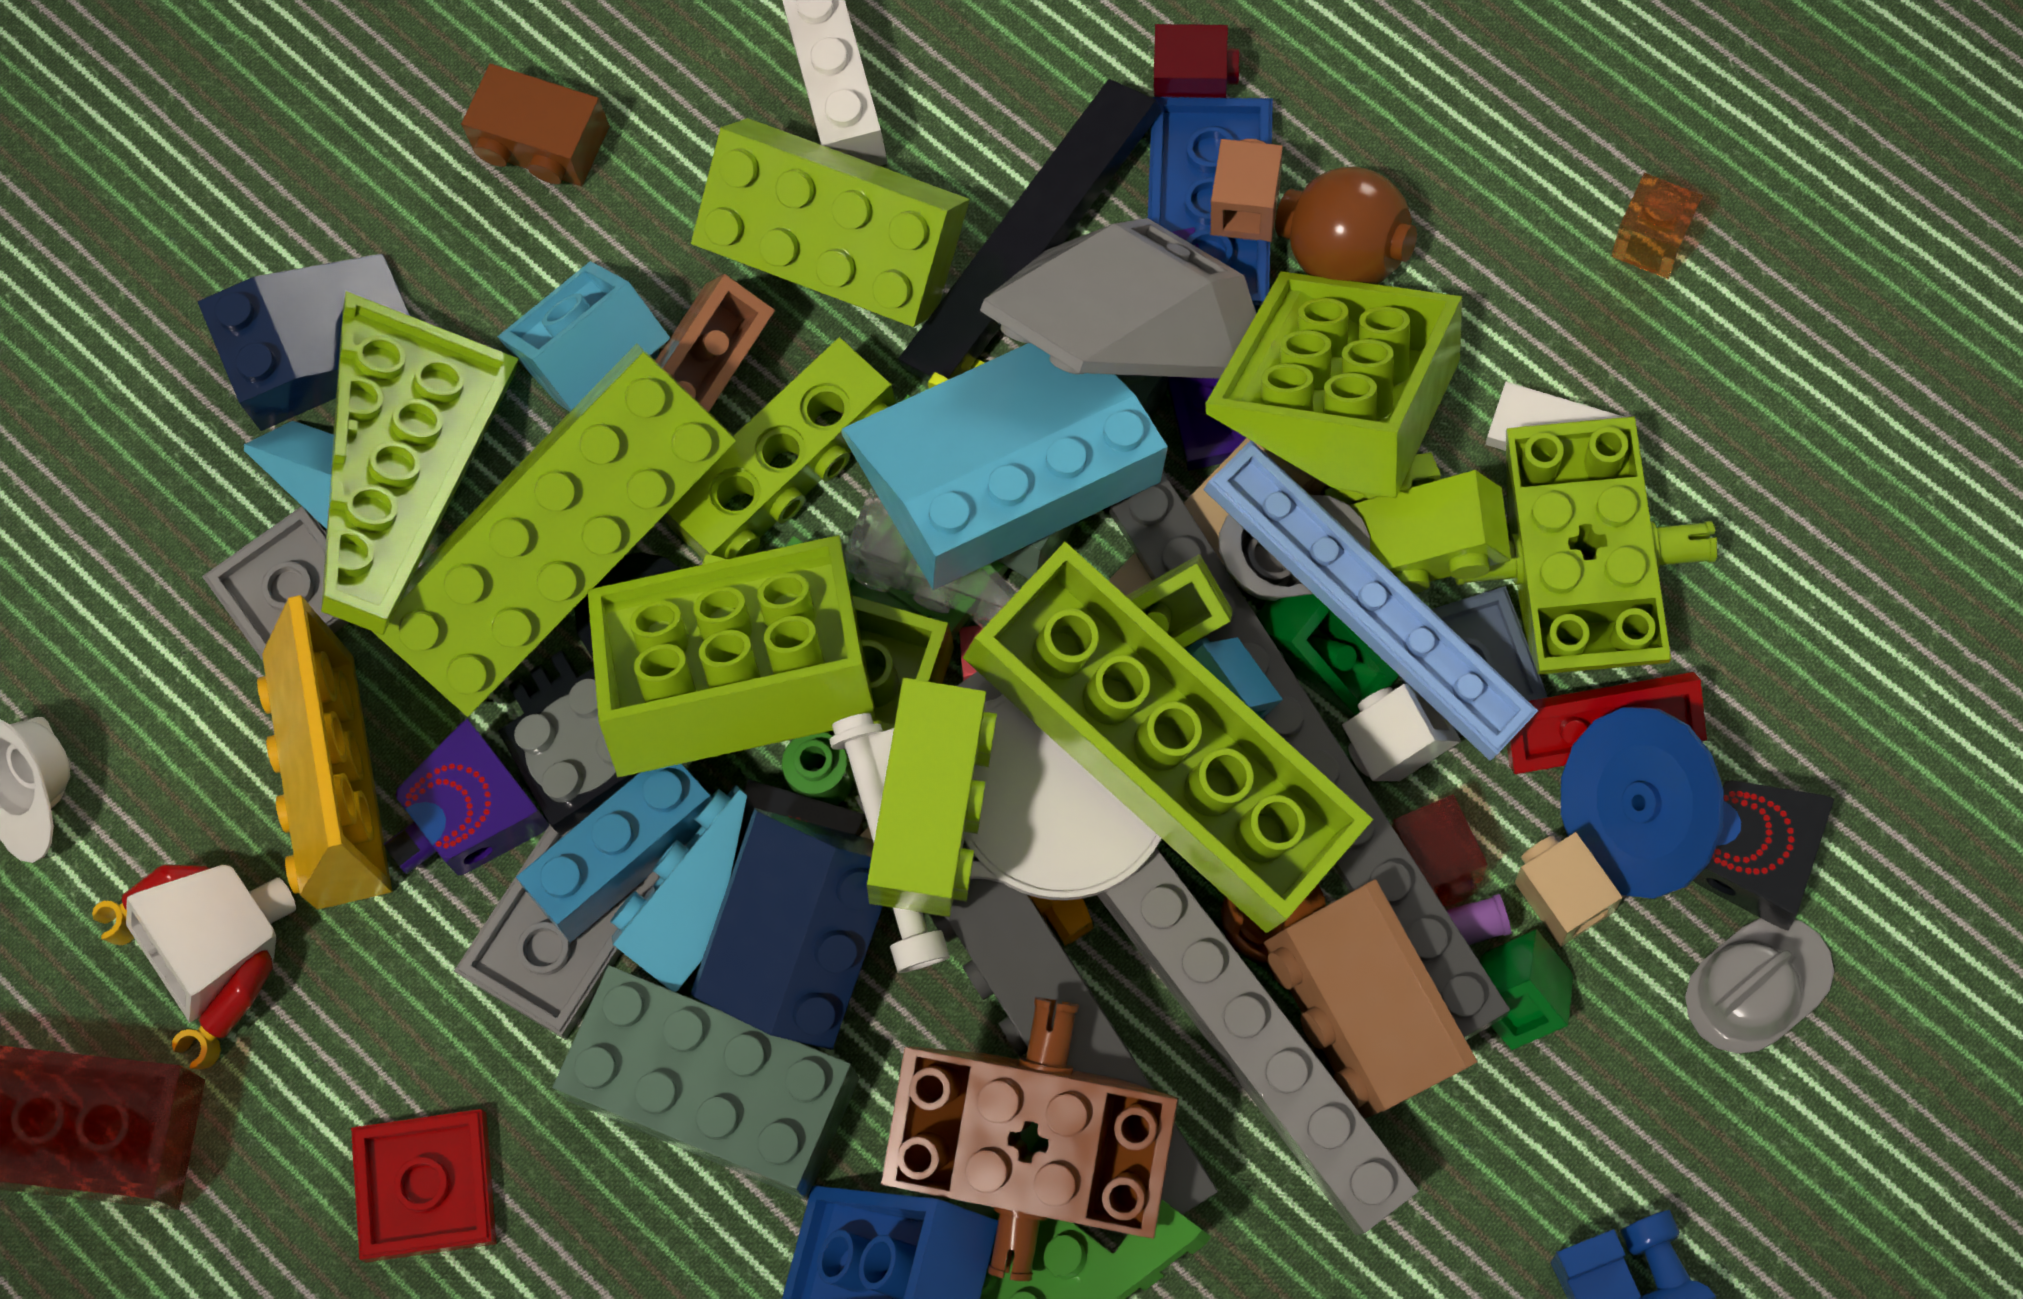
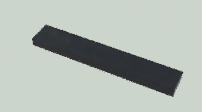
M1107 80L900 355L898 360L905 370L928 382L934 372L951 379L971 368L1001 327L1000 323L980 311L984 299L1044 251L1065 242L1161 113L1156 99L1114 80Z

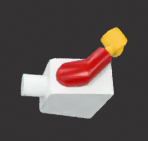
M165 864L156 868L122 895L121 904L113 901L99 902L93 908L92 916L93 920L103 924H107L116 918L114 926L109 931L104 932L101 935V939L114 945H125L135 938L189 1023L199 1018L201 1026L198 1030L186 1029L180 1031L172 1040V1048L174 1052L183 1053L191 1046L195 1039H198L201 1051L199 1056L191 1062L189 1068L206 1069L214 1065L220 1056L221 1048L217 1038L227 1037L247 1013L273 969L272 960L275 954L276 934L271 924L295 912L296 905L287 885L278 877L248 891L233 867L229 865H220L210 869L207 866Z

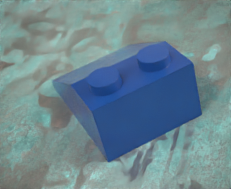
M812 1186L782 1299H980L987 1268L992 1259L998 1220L940 1199Z

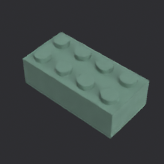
M608 965L552 1088L568 1102L807 1201L811 1187L816 1181L860 1078L853 1066L848 1062L799 1042L771 1036L718 1009Z

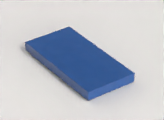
M1152 97L1156 99L1161 113L1151 125L1148 219L1170 232L1194 227L1195 232L1186 241L1194 246L1198 243L1199 249L1244 275L1257 314L1269 292L1270 242L1210 235L1211 198L1221 139L1237 141L1257 139L1266 144H1272L1273 98Z

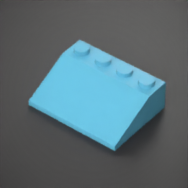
M1027 343L842 428L843 438L933 590L1161 482L1168 446L1136 395L1115 374L1068 373L1054 366L1049 360L1050 355L1032 343Z

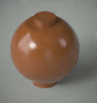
M1341 167L1332 169L1314 178L1303 191L1289 189L1283 195L1276 213L1275 229L1277 235L1290 239L1291 250L1296 261L1306 274L1312 276L1379 284L1388 278L1399 267L1401 262H1407L1410 259L1416 245L1417 229L1412 225L1410 210L1402 193L1389 179L1366 168Z

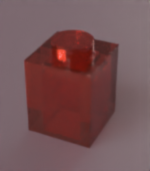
M1454 794L1393 820V829L1443 906L1463 901L1479 890L1476 883L1483 880L1488 864Z

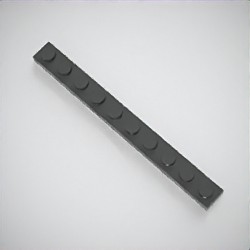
M1162 472L1160 483L1107 507V510L1152 581L1198 554L1201 555L1233 611L1230 622L1200 639L1208 638L1210 642L1239 638L1283 699L1263 720L1374 819L1335 863L1334 867L1350 893L1375 879L1377 880L1465 1040L1508 1016L1510 1009L1164 472Z

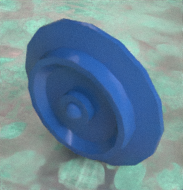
M1623 707L1594 720L1573 744L1561 776V817L1567 836L1569 837L1575 832L1579 835L1619 893L1624 896L1655 899L1683 889L1711 862L1723 830L1724 789L1711 752L1691 727L1668 713L1653 708Z

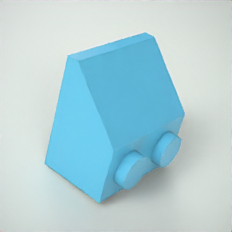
M591 261L497 336L511 354L519 358L518 361L557 404L569 412L636 343L656 360L660 353L658 349L671 339L629 281Z

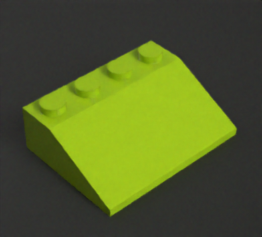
M1280 271L1206 401V414L1332 488L1355 491L1369 497L1387 496L1396 498L1460 361L1462 296L1355 281L1333 280L1319 276Z
M840 535L588 590L598 721L617 777L833 731V723L857 714L870 713L873 722L877 721Z

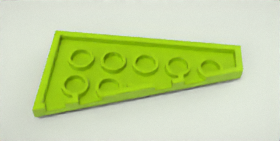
M345 292L342 310L321 612L384 635L515 375L519 358L358 295Z

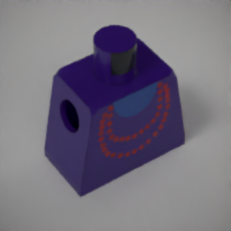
M467 718L397 789L395 793L396 798L414 821L383 845L406 874L438 852L446 864L459 876L545 832L550 824Z

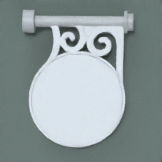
M1003 694L996 699L986 701L984 712L996 713L997 718L989 767L975 766L973 780L986 781L978 834L964 832L962 848L965 843L968 849L974 850V858L978 861H973L970 879H986L1004 883L1012 889L1037 898L1075 900L1106 892L1133 876L1151 857L1162 838ZM863 713L833 723L832 728L835 735L829 741L832 749H846L874 843L894 728L883 731L881 724H873L870 713ZM893 908L902 938L901 941L890 946L897 973L922 969L950 958L942 930L928 932L922 912Z

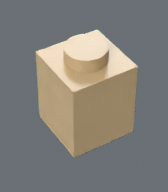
M1576 832L1561 842H1558L1554 835L1549 836L1535 844L1521 856L1525 865L1520 868L1515 884L1559 947H1562L1612 915L1623 898Z

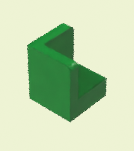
M1537 929L1489 950L1481 956L1480 964L1510 1009L1508 1016L1491 1026L1511 1050L1568 1026L1573 974Z

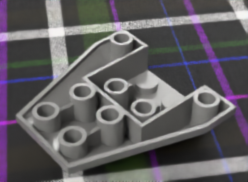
M1148 218L1114 223L1044 251L986 297L980 309L982 313L1001 324L1000 329L1006 336L1019 342L1032 343L1050 355L1049 360L1054 366L1068 373L1220 379L1256 315L1243 274Z

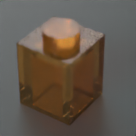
M1644 172L1620 224L1611 257L1669 279L1692 229L1703 195Z

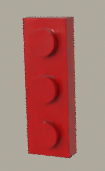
M1695 672L1530 700L1529 702L1538 712L1507 744L1509 766L1514 774L1565 766L1573 744L1593 721L1623 707L1660 709L1688 724L1701 741H1707L1701 679Z

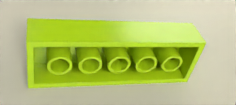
M636 343L415 571L384 635L376 632L373 633L462 713L469 717L588 594V590L593 589L736 442V439Z
M1066 542L1052 554L974 637L963 656L966 662L1265 933H1268L1290 917L1374 820Z

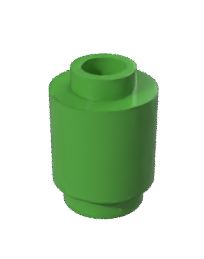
M825 732L793 739L786 747L782 758L783 773L791 791L836 806L842 803L849 795L854 779L845 750L832 749L829 739L833 736ZM823 765L819 770L811 771L813 768Z

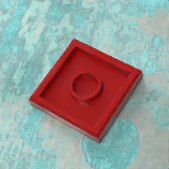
M478 1109L351 1128L359 1260L367 1263L497 1244L487 1113Z

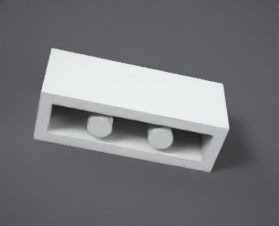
M782 0L821 145L878 166L888 164L880 125L845 0Z

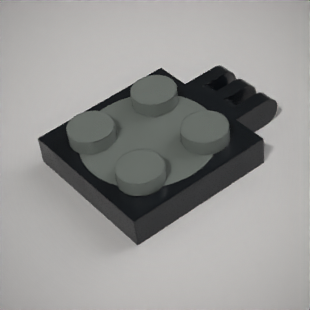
M560 650L551 656V659L561 676L552 680L546 669L539 664L530 670V673L540 690L532 694L528 685L520 678L509 684V688L524 714L498 730V733L549 824L562 836L577 826L637 774L617 777L598 721L594 667L579 676L567 655Z

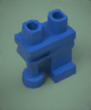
M1670 1210L1653 1214L1620 1230L1631 1254L1640 1255L1645 1253L1657 1286L1655 1291L1640 1295L1624 1260L1626 1254L1614 1229L1556 1252L1550 1262L1567 1299H1716V1296L1708 1286L1690 1279L1670 1242L1677 1239L1680 1232Z

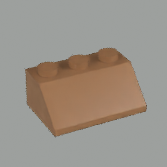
M1376 879L1263 942L1269 952L1268 964L1274 978L1283 988L1290 990L1302 1012L1301 1025L1307 1038L1316 1048L1323 1050L1335 1072L1333 1079L1364 1119L1383 1112L1478 1062Z

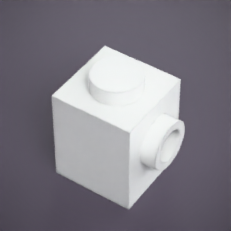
M1403 684L1394 691L1391 687L1369 695L1358 704L1360 713L1342 724L1351 741L1348 749L1353 762L1363 774L1371 777L1372 781H1401L1461 742L1453 726L1409 684Z

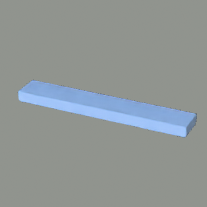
M1250 440L1208 481L1203 490L1489 761L1538 712L1529 701L1253 441Z

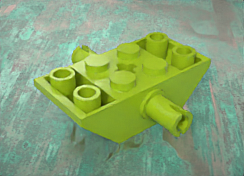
M1635 416L1507 428V512L1510 529L1511 561L1489 566L1490 571L1480 577L1471 579L1455 578L1456 584L1464 585L1471 582L1513 579L1518 589L1523 633L1538 675L1670 663L1671 654L1658 574L1659 566L1704 561L1708 563L1715 562L1717 558V537L1710 538V534H1715L1713 522L1704 521L1697 524L1656 527L1655 523L1650 521ZM1581 551L1588 552L1594 559L1584 560Z

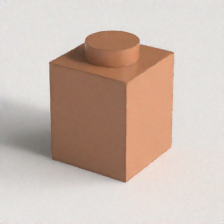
M1221 139L1211 198L1210 235L1272 242L1281 183L1283 145L1266 144L1257 139H1243L1240 141Z

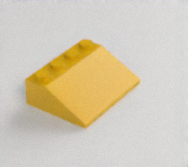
M302 595L289 597L262 653L265 676L258 677L257 687L262 707L266 714L271 713L275 735L267 736L266 745L274 772H281L284 794L276 797V810L283 831L285 833L290 832L293 855L286 856L285 858L288 882L293 893H299L307 902L319 910L392 893L386 850L383 845L384 838L353 655Z

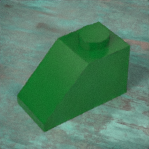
M1314 594L1287 597L1276 601L1268 600L1256 614L1277 649L1283 652L1285 661L1295 677L1350 718L1360 713L1358 704L1363 699L1381 689L1390 687L1399 676Z

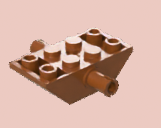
M1035 997L1034 1000L1035 1010L1026 1058H1019L1018 1060L986 1053L912 1046L904 1047L881 1185L994 1207V1211L1000 1214L992 1261L989 1264L988 1273L1004 1278L1005 1273L1010 1272L1014 1251L1010 1280L1014 1281L1032 1280V1266L1040 1220L1051 1218L1151 1239L1155 1238L1179 1100L1177 1097L1121 1079L1073 1070V1067L1067 1065L1075 1015L1078 1013L1079 1005L1062 1001V1004L1057 1003L1054 1026L1052 1028L1056 999ZM1032 1122L1038 1124V1135L1048 1139L1049 1145L1042 1147L1035 1153L1027 1149V1143L1021 1140L1020 1132L1028 1128Z

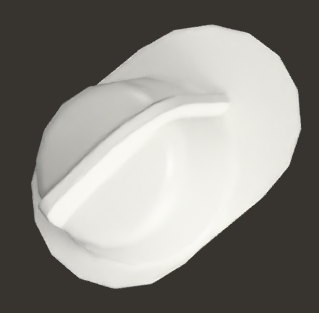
M34 717L13 724H8L0 719V840L7 850L20 861L31 863L45 857L52 844L54 825L51 809L61 800L70 779V764L66 752L54 735L48 721L43 717Z

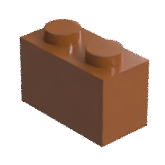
M491 63L461 123L474 153L483 161L499 167H504L507 163L528 169L535 177L547 183L560 184L563 180L581 187L610 127L598 97Z

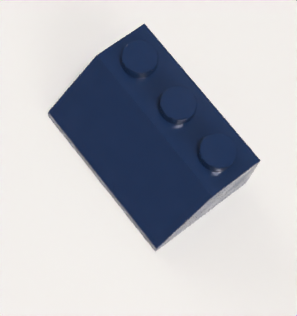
M754 808L691 991L692 996L771 1036L832 1050L883 907L869 904L867 880L874 846L873 839Z

